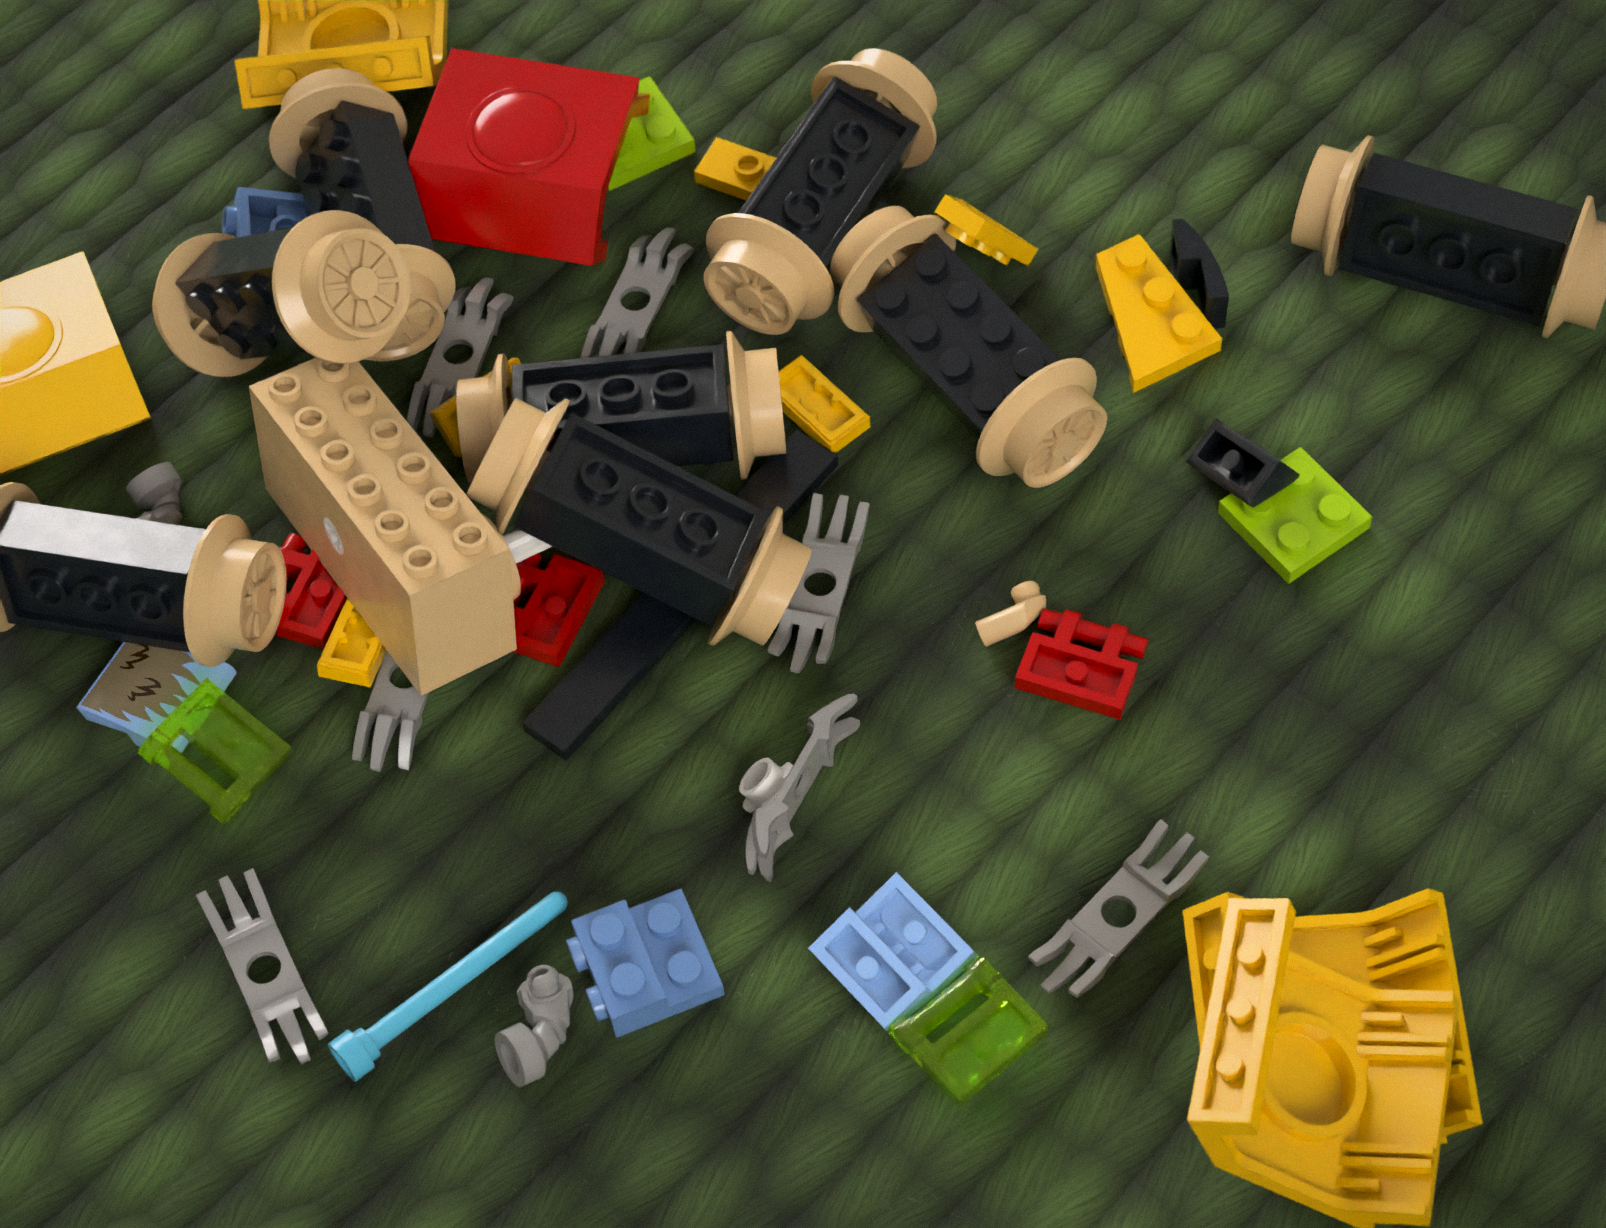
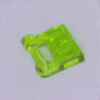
M206 678L148 736L139 748L138 755L151 765L156 762L207 803L212 808L210 811L212 816L222 824H226L237 814L244 802L290 755L291 747ZM182 735L236 779V781L225 790L175 749L172 743Z
M977 956L964 967L965 974L911 1018L901 1017L888 1028L892 1039L904 1053L911 1056L958 1107L1048 1034V1024L981 956ZM979 992L990 998L933 1045L925 1037Z

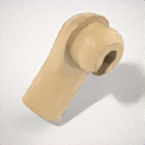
M1029 580L1014 586L1011 590V596L1016 605L975 622L978 633L986 647L1024 631L1041 614L1043 608H1046V595L1040 594L1038 583Z

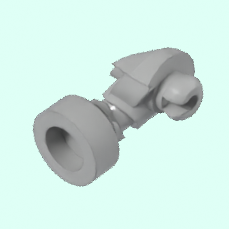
M171 462L159 463L144 470L127 485L126 491L138 509H151V511L144 512L136 519L179 525L183 515L179 512V491L183 480Z
M539 965L531 969L527 979L517 990L519 1004L524 1010L526 1020L533 1029L522 1023H517L495 1035V1047L500 1063L507 1076L518 1087H523L544 1077L548 1060L559 1049V1044H563L566 1041V1029L570 1025V1007L574 996L572 983L567 976L558 974V971L549 965Z

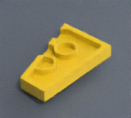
M945 194L934 211L950 222L945 229L947 233L969 247H974L1005 265H1008L1013 258L1028 266L1038 251V248L963 199Z
M1140 234L1096 254V270L1109 314L1113 316L1118 333V344L1121 354L1125 357L1129 381L1133 393L1221 351V336Z

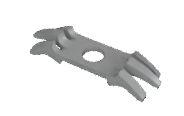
M666 227L654 239L652 235H643L630 246L626 265L597 323L590 326L581 358L595 357L602 338L599 356L616 355L624 341H627L624 354L639 353L645 347L646 336L670 286L675 285L681 266L694 252L693 247L685 243L681 244L667 255L666 269L661 268L663 258L675 236L676 229ZM647 252L645 262H640L644 253ZM633 291L644 292L650 297L649 304L637 311L624 308L621 301L626 294Z
M484 277L472 290L470 286L459 288L454 293V297L448 306L443 330L436 341L424 374L419 382H415L407 422L416 431L429 394L423 435L426 437H433L437 427L428 412L447 401L450 396L456 395L458 379L477 378L493 335L497 336L502 315L514 300L513 296L507 293L498 294L487 305V319H481L486 299L493 286V278ZM464 304H466L465 315H460ZM464 344L472 348L473 355L465 363L451 364L444 359L445 352L454 345Z
M813 493L808 525L803 536V544L812 548L811 556L768 648V653L775 656L781 655L792 638L793 624L799 625L790 672L800 674L806 665L816 643L817 628L823 629V634L816 655V664H826L835 643L836 628L854 562L858 552L861 550L870 503L860 501L848 543H844L849 496L839 495L825 538L822 539L819 536L823 495ZM815 573H827L835 579L836 585L829 594L816 596L805 589L806 579Z
M387 650L364 711H360L352 752V760L362 761L376 721L370 769L380 772L390 741L399 724H401L398 767L409 770L415 738L422 726V713L429 695L428 692L421 696L414 686L402 689L395 687L391 683V675L399 666Z
M847 694L808 718L807 729L811 736L776 797L768 806L756 808L753 812L746 840V863L749 874L754 875L758 861L762 876L765 880L771 882L775 850L783 842L793 837L794 834L789 823L822 766L833 767L835 746L860 727V720L853 717L835 722L839 716L856 704L858 701L857 695Z
M1160 819L1141 846L1126 858L1123 867L1072 920L1068 919L1052 939L1028 956L1029 960L1037 967L1064 953L1070 941L1075 944L1063 962L1041 984V988L1049 994L1068 983L1086 968L1088 960L1092 958L1095 960L1093 965L1071 985L1068 991L1069 994L1076 998L1083 995L1104 977L1111 964L1172 900L1178 899L1209 859V856L1200 850L1176 878L1168 885L1166 884L1195 841L1193 836L1187 832L1155 865L1146 869V865L1168 831L1169 825ZM1112 900H1124L1133 906L1136 917L1128 926L1113 927L1106 923L1102 917L1101 911L1103 906Z
M252 868L244 872L245 879L260 917L254 920L251 919L227 875L218 880L234 921L235 929L227 931L206 890L196 894V897L227 957L249 1007L269 1062L281 1059L274 1033L269 1025V1021L276 1018L301 1064H304L311 1059L293 1010L301 1006L319 1040L329 1033L303 984L254 869ZM266 955L276 957L281 963V969L274 980L265 984H258L249 979L248 970L254 960Z

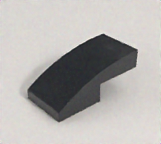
M1183 218L1173 219L1169 252L1174 278L1184 290L1197 289L1201 312L1214 329L1225 328L1229 294L1221 269L1213 253L1194 228Z

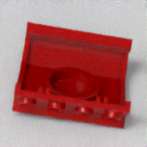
M451 48L408 159L431 239L590 266L605 261L608 240L601 239L607 189L630 121L634 117L648 114L650 94L638 92L640 77Z

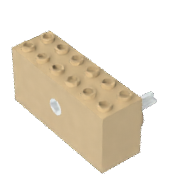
M316 357L249 386L265 489L310 549L315 551L322 565L337 585H339L343 593L421 696L517 650L513 600L519 597L521 593V582L516 563L552 547L551 545L519 529H515L502 536L497 531L495 524L486 515L480 513L358 361L352 363H332Z

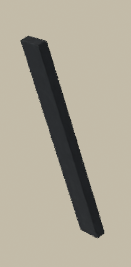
M796 429L785 441L787 454L772 455L735 496L768 512L762 527L777 506L782 508L784 525L839 465L838 455ZM643 593L522 722L524 731L567 761L695 622L696 618Z

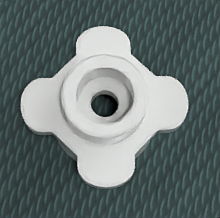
M762 758L754 763L743 776L739 786L740 793L746 797L743 802V808L751 813L756 808L766 807L771 804L794 765L787 762L782 767H779L770 758Z

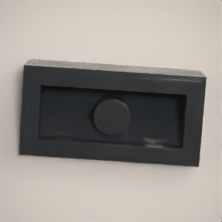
M1217 418L1186 460L1188 464L1252 508L1286 488L1300 476L1299 473Z

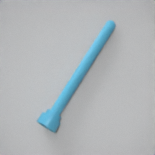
M557 891L548 894L366 1031L361 1027L353 1033L346 1030L328 1043V1048L340 1067L354 1082L374 1069L373 1061L381 1056L379 1049L563 913L568 905L566 896Z

